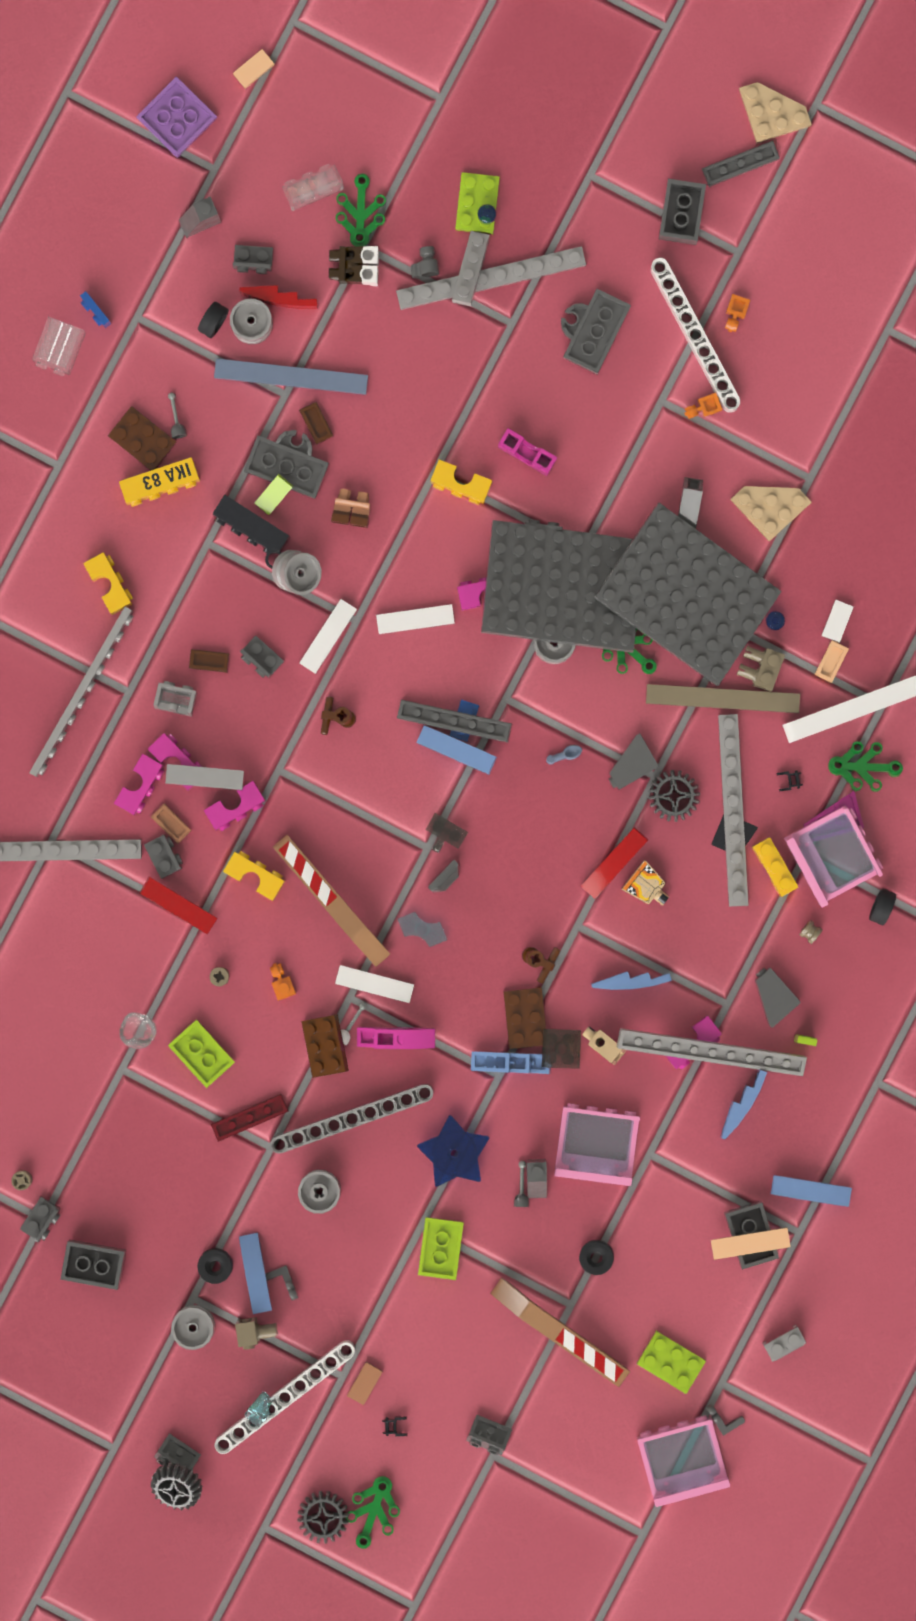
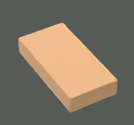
M261 49L238 68L233 75L246 89L272 68L274 63Z
M831 640L814 675L832 683L849 648Z

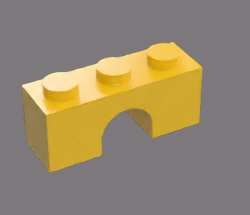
M438 460L430 480L434 484V488L444 491L445 488L450 490L451 494L461 498L463 495L468 497V501L479 505L481 502L484 504L492 485V480L474 473L470 483L465 485L459 484L454 478L457 466Z
M103 552L83 563L94 582L100 578L110 580L111 590L102 596V599L111 615L123 610L124 607L132 605L130 600L133 597L128 588L124 590L121 584L124 580L119 572L115 573L112 567L115 564L110 555L106 556Z
M770 837L752 846L753 851L766 869L780 897L798 888Z
M242 851L239 854L234 852L223 872L240 882L246 873H256L260 878V885L256 892L274 901L285 882L282 880L283 875L274 870L270 873L265 870L266 865L259 861L253 863L248 860L250 856Z

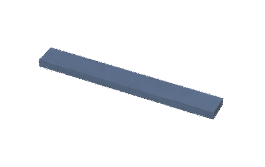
M216 359L214 373L215 379L366 395L368 375L225 359Z

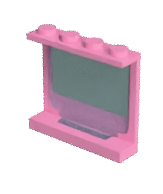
M846 806L833 811L784 838L821 907L828 905V900L875 875L879 877L883 875L881 869H883L881 862L878 858L874 859L872 855L875 852L870 842L866 843L863 838L866 834L862 826H857L854 821L857 817L853 809H848Z
M568 1103L567 1107L563 1106L554 1176L631 1186L640 1116H636V1112L625 1111V1114H619L616 1109L606 1108L605 1112L598 1111V1107L587 1106L586 1109H581L578 1104Z
M707 1415L695 1418L696 1421L690 1423L688 1420L681 1421L675 1427L663 1426L658 1428L659 1431L657 1432L645 1431L637 1437L656 1507L730 1487L711 1417L707 1418Z

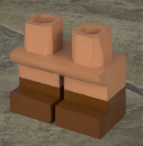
M341 489L338 498L335 499L331 522L349 525L350 520L351 526L368 528L370 512L369 494L358 492L357 501L350 500L351 490Z

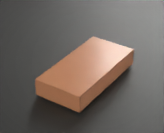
M165 803L151 816L178 844L192 831Z
M365 1362L347 1396L364 1405L383 1371Z

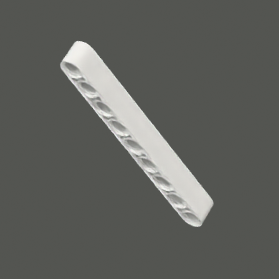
M663 258L655 259L650 270L714 393L717 394L722 408L726 412H735L740 405V398L668 262ZM656 264H662L665 270L663 272H657L654 266ZM667 280L671 281L674 287L666 289L663 283ZM679 297L683 304L675 306L672 299ZM688 314L691 317V321L685 323L682 321L681 316ZM697 331L700 334V338L694 340L691 338L690 333ZM706 348L709 350V355L703 357L700 355L699 350ZM716 365L718 372L715 374L710 373L708 366ZM720 381L725 382L727 389L719 390L717 383ZM729 398L734 399L736 406H727L726 400Z
M916 676L782 725L788 742L797 741L915 697Z
M349 1340L339 1343L223 1432L216 1439V1451L220 1454L230 1452L351 1359L355 1353L354 1343ZM348 1345L351 1347L352 1352L345 1355L342 1353L341 1347ZM328 1357H334L336 1359V1365L328 1366L326 1364V1359ZM312 1369H319L321 1376L313 1378L310 1371ZM301 1380L305 1382L306 1387L303 1390H299L296 1388L295 1383ZM283 1392L288 1393L290 1400L287 1402L282 1401L280 1394ZM267 1404H272L275 1407L273 1413L265 1411ZM251 1416H257L260 1420V1423L257 1425H252L249 1421V1418ZM242 1428L244 1435L242 1437L236 1436L234 1429ZM222 1439L227 1440L229 1447L226 1449L221 1448L219 1441Z

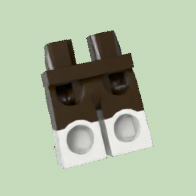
M340 246V249L329 250V261L339 262V268H329L328 277L330 280L339 281L340 284L378 286V246Z

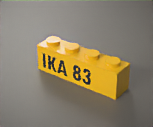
M191 457L121 480L119 484L126 504H131L134 507L142 504V500L148 498L150 501L156 500L161 497L160 494L166 492L168 495L174 494L179 491L178 488L184 486L186 489L192 488L197 485L196 482H199L200 479Z

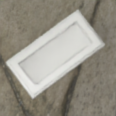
M835 600L821 636L840 643L853 606Z

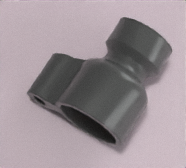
M433 246L420 248L422 260L411 265L412 278L438 275L439 265L438 261L434 259L435 248Z

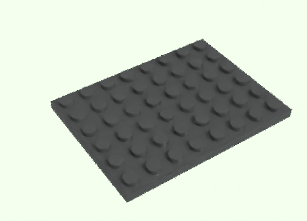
M657 503L594 598L714 685L719 686L782 591L661 503Z
M493 520L481 633L633 653L636 628L594 598L633 539L564 529L560 531L550 529L549 527Z

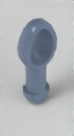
M570 745L561 753L547 756L546 762L552 765L563 759H576L581 755L582 748L578 745Z

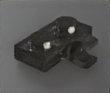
M436 813L425 829L438 837L432 848L437 853H439L445 842L459 849L468 834L467 831Z

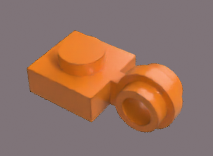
M735 294L731 295L726 314L733 317L732 319H727L725 329H728V332H736L739 321L736 320L737 317L745 318L750 303L749 299Z
M716 393L697 399L700 406L696 408V405L684 408L686 411L684 414L688 419L698 416V411L702 412L703 417L722 411Z
M274 963L270 967L273 978L277 977L278 981L271 984L279 1001L295 995L296 992L290 976L282 979L281 975L284 974L281 963Z

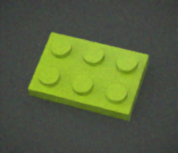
M462 172L455 230L493 234L499 176Z
M195 1020L168 1045L206 1088L235 1063L198 1020Z
M425 1217L418 1275L456 1280L464 1222Z
M656 1330L639 1358L637 1365L687 1394L706 1360Z

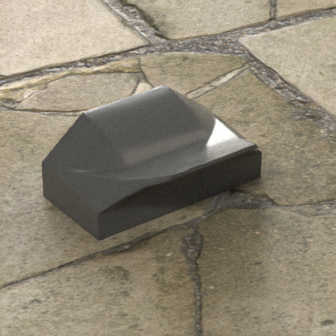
M453 860L428 888L433 893L446 891L459 877L460 865Z

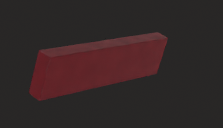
M279 1094L211 1124V1127L219 1142L289 1112L282 1094Z

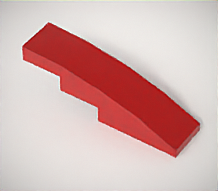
M278 285L239 287L241 295L266 304L293 309H318L317 299H298L297 292L279 293Z
M634 827L581 887L595 899L645 845L648 839Z
M148 877L139 892L207 935L218 919L151 877Z

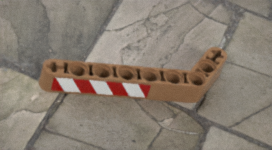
M285 835L273 846L286 864L376 967L390 955L388 950L364 925L288 835Z
M501 1278L490 1294L520 1319L616 1386L620 1387L631 1372L624 1365L539 1307L505 1279Z

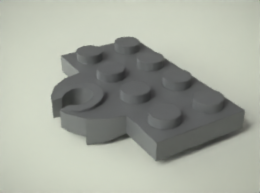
M596 289L589 305L579 303L567 308L565 313L567 315H575L577 321L574 324H569L565 318H561L562 331L571 340L563 358L598 374L631 305Z
M297 430L283 432L279 435L276 442L257 435L244 472L272 482L280 474L293 485L292 491L316 499L329 463L312 457V444L307 435L303 433L302 443L299 446H295L291 442L292 438L296 436Z

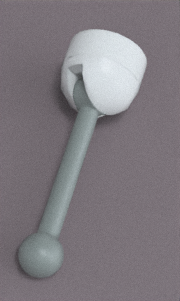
M365 1003L359 1005V1010L346 1030H341L345 1046L350 1041L349 1030L361 1012L367 1008Z

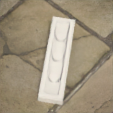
M340 599L299 664L316 674L357 609Z
M452 604L376 615L379 634L455 624Z
M342 965L339 967L335 982L338 985L410 1003L414 984Z

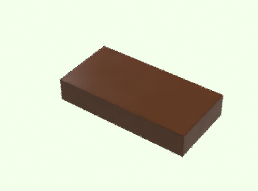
M317 402L299 410L316 445L334 437Z
M191 649L189 669L227 673L229 653Z

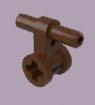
M326 697L324 711L321 714L322 735H328L330 721H336L345 728L352 727L356 722L355 714L345 707H340L335 712H332L333 697Z
M527 947L522 952V959L531 967H543L537 978V981L543 984L549 972L553 971L554 963L561 950L554 947L548 960H546L540 951L534 947Z

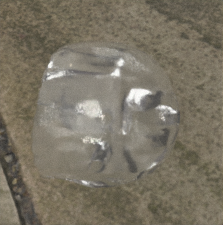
M131 1012L125 1016L119 1035L121 1041L126 1046L142 1049L149 1046L154 1040L157 1028L154 1021L148 1016Z

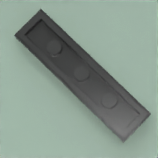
M770 141L702 168V172L708 187L777 161L780 157L774 142Z

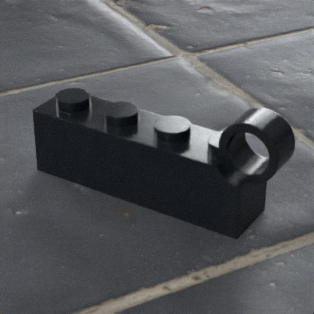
M226 495L223 496L213 512V516L216 517L214 521L222 526L225 524L232 527L230 531L238 536L243 534L248 537L246 541L256 547L258 544L264 548L263 552L266 553L265 562L272 569V565L269 564V557L272 554H281V551L290 539L288 534Z

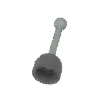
M171 392L168 394V398L171 400L175 424L171 428V435L173 439L186 437L187 432L185 426L178 421L174 400L176 395Z
M520 1161L518 1164L520 1167V1193L514 1199V1207H529V1199L524 1194V1168L526 1167V1162Z

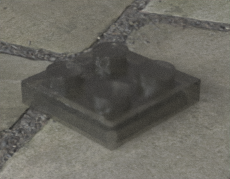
M543 1029L542 1067L580 1069L581 1030Z

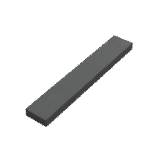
M401 700L397 719L507 743L509 742L513 725L512 723Z

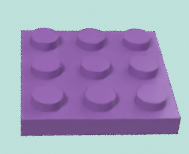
M175 77L136 118L178 158L217 119V116L181 80Z

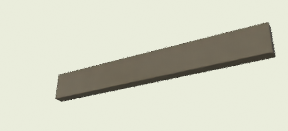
M647 684L646 704L799 713L800 694Z

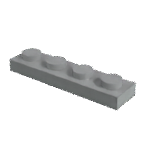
M470 232L452 298L453 303L467 306L472 305L490 239L489 234Z

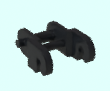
M798 770L792 774H789V771L776 773L777 776L786 774L789 780V787L779 789V792L792 790L791 787L799 789L800 786H803V784H800L799 774L802 773L798 772ZM795 775L796 785H792L791 776Z
M395 1416V1419H388L386 1417L385 1420H382V1422H385L383 1434H386V1436L395 1434V1437L408 1436V1433H397L396 1431L397 1420H407V1416ZM389 1422H393L394 1431H389Z

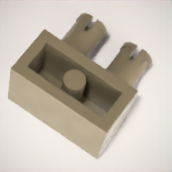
M747 645L745 650L747 652L744 653L743 657L759 662L760 666L756 670L740 664L739 669L741 670H738L737 675L753 680L752 686L771 692L785 655L768 648L760 651Z
M257 1317L240 1319L235 1323L238 1347H243V1350L253 1349L260 1339L277 1337L278 1334L276 1323L259 1325L257 1324Z

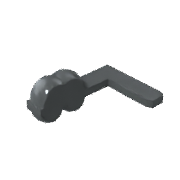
M287 1266L266 1274L267 1281L282 1275L291 1300L299 1298Z
M712 1404L706 1407L723 1436L745 1422L743 1416H740L725 1425Z

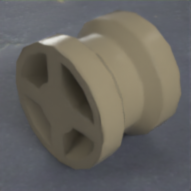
M810 920L799 935L806 937L808 942L812 944L823 929L816 927L814 922Z
M223 967L214 968L210 973V981L215 986H223L229 981V972Z
M25 1170L16 1172L11 1179L13 1187L17 1190L27 1189L32 1183L31 1174Z

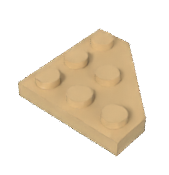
M758 82L739 88L756 144L812 125L806 106Z
M744 486L730 499L769 542L812 503L799 488Z

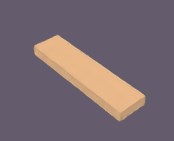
M787 1227L711 1240L714 1260L791 1247Z

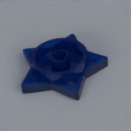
M449 1115L438 1136L417 1145L433 1163L435 1186L438 1187L456 1177L480 1182L478 1157L488 1142L489 1136L465 1132L453 1116ZM452 1150L458 1151L457 1157L451 1156Z

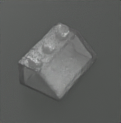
M330 164L324 165L319 168L320 171L313 173L311 171L302 175V178L297 181L291 179L284 183L285 186H282V190L291 211L344 189L343 180L335 164L332 166Z

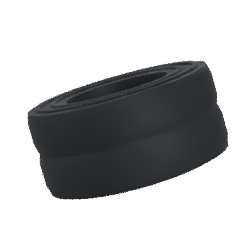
M213 302L201 319L198 331L209 338L214 337L225 321L229 310L218 302Z
M881 889L872 906L869 920L885 925L892 912L897 895L886 889Z
M589 1241L580 1251V1265L589 1274L602 1275L612 1267L614 1261L613 1250L604 1241ZM599 1252L602 1255L601 1262L594 1263L591 1260L592 1253Z
M209 1249L199 1258L197 1265L198 1273L208 1283H222L232 1272V1259L222 1249ZM212 1261L220 1263L221 1268L219 1271H212L210 1269Z

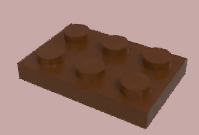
M132 406L108 435L109 438L149 470L156 469L177 443Z
M542 987L503 991L509 1049L548 1045Z
M338 1014L301 1021L312 1078L349 1071Z

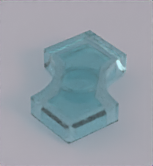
M416 912L397 919L404 937L411 935L421 937L429 947L447 940L440 922L433 924L424 922L418 917Z

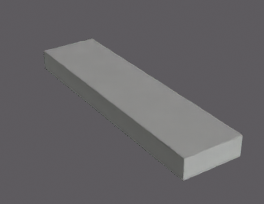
M167 764L165 783L243 790L244 771Z

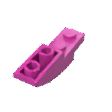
M357 1027V1047H374V1049L435 1048V1028Z

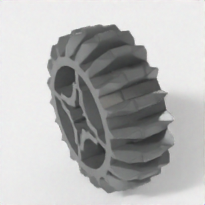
M671 770V776L668 777V774L663 772L664 779L657 776L656 778L659 783L654 781L651 783L656 788L649 789V792L654 793V796H649L648 799H654L655 801L650 804V807L655 805L658 807L654 810V813L656 814L661 811V819L666 814L668 815L667 821H670L671 816H674V822H677L679 815L682 820H685L684 813L691 816L692 813L689 809L691 808L694 811L697 809L692 804L700 802L698 799H694V796H700V792L694 793V789H697L698 785L691 786V783L695 781L693 778L689 782L686 780L689 774L686 773L682 778V771H678L677 776H674V770ZM676 780L684 783L689 792L679 791ZM670 781L669 792L658 794L661 786L665 782ZM673 786L674 791H677L676 793L684 795L676 798L675 805L672 799L664 797L672 794ZM690 798L688 805L678 812L679 800ZM659 800H668L671 803L672 812L663 808Z
M173 1462L170 1464L164 1463L162 1467L159 1466L152 1476L151 1493L155 1494V1499H160V1504L165 1503L167 1507L171 1506L174 1510L179 1508L182 1511L184 1508L189 1509L191 1506H194L200 1499L203 1487L201 1485L202 1480L198 1478L197 1473H193V1469H188L186 1465L183 1467L179 1462L176 1465Z
M319 1491V1497L313 1492L311 1494L313 1500L306 1497L305 1501L307 1504H300L304 1510H298V1514L303 1517H299L297 1521L304 1523L299 1528L300 1530L306 1528L303 1533L304 1536L311 1533L309 1538L311 1541L316 1536L317 1543H320L321 1538H324V1543L327 1544L328 1537L334 1542V1534L340 1538L342 1534L339 1529L341 1531H346L347 1529L342 1524H349V1521L344 1519V1517L349 1516V1513L343 1512L347 1509V1505L340 1506L343 1499L340 1498L336 1501V1493L330 1498V1491L326 1492V1496H323V1492ZM325 1502L333 1505L338 1512L328 1511ZM316 1503H319V1511L307 1516L309 1509ZM322 1508L324 1515L329 1517L326 1518L325 1526L322 1518H318V1516H321ZM339 1518L337 1526L328 1531V1523ZM309 1522L318 1523L321 1526L322 1532L315 1530Z

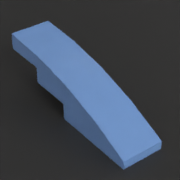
M425 725L416 742L486 774H490L497 758Z
M628 971L592 983L591 986L592 988L610 990L637 989L672 981L669 973L651 979L649 972L630 978Z
M472 1051L471 1071L550 1074L551 1055Z
M758 1070L753 1087L745 1085L740 1103L731 1102L720 1138L726 1139L748 1113L761 1090L767 1075L766 1071Z
M777 1175L773 1176L771 1188L772 1195L849 1207L852 1191L851 1187Z
M258 1233L239 1236L252 1312L257 1314L272 1311Z

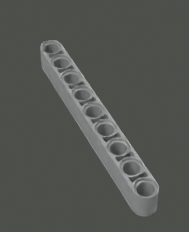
M421 1084L277 1135L271 1141V1149L275 1153H284L428 1102L433 1097V1089L428 1084ZM428 1088L430 1096L422 1098L419 1094L420 1089ZM404 1094H409L412 1097V1102L408 1105L403 1104L401 1101V1097ZM387 1100L392 1101L394 1104V1108L391 1111H386L383 1108V1103ZM373 1107L376 1110V1115L374 1117L366 1116L365 1109ZM354 1113L357 1115L358 1120L355 1124L347 1121L348 1114ZM331 1120L339 1122L340 1126L337 1130L330 1129L329 1122ZM313 1126H318L321 1129L320 1136L315 1137L311 1134ZM294 1133L302 1134L303 1141L301 1143L293 1141ZM282 1139L285 1142V1147L277 1149L274 1145L275 1140Z

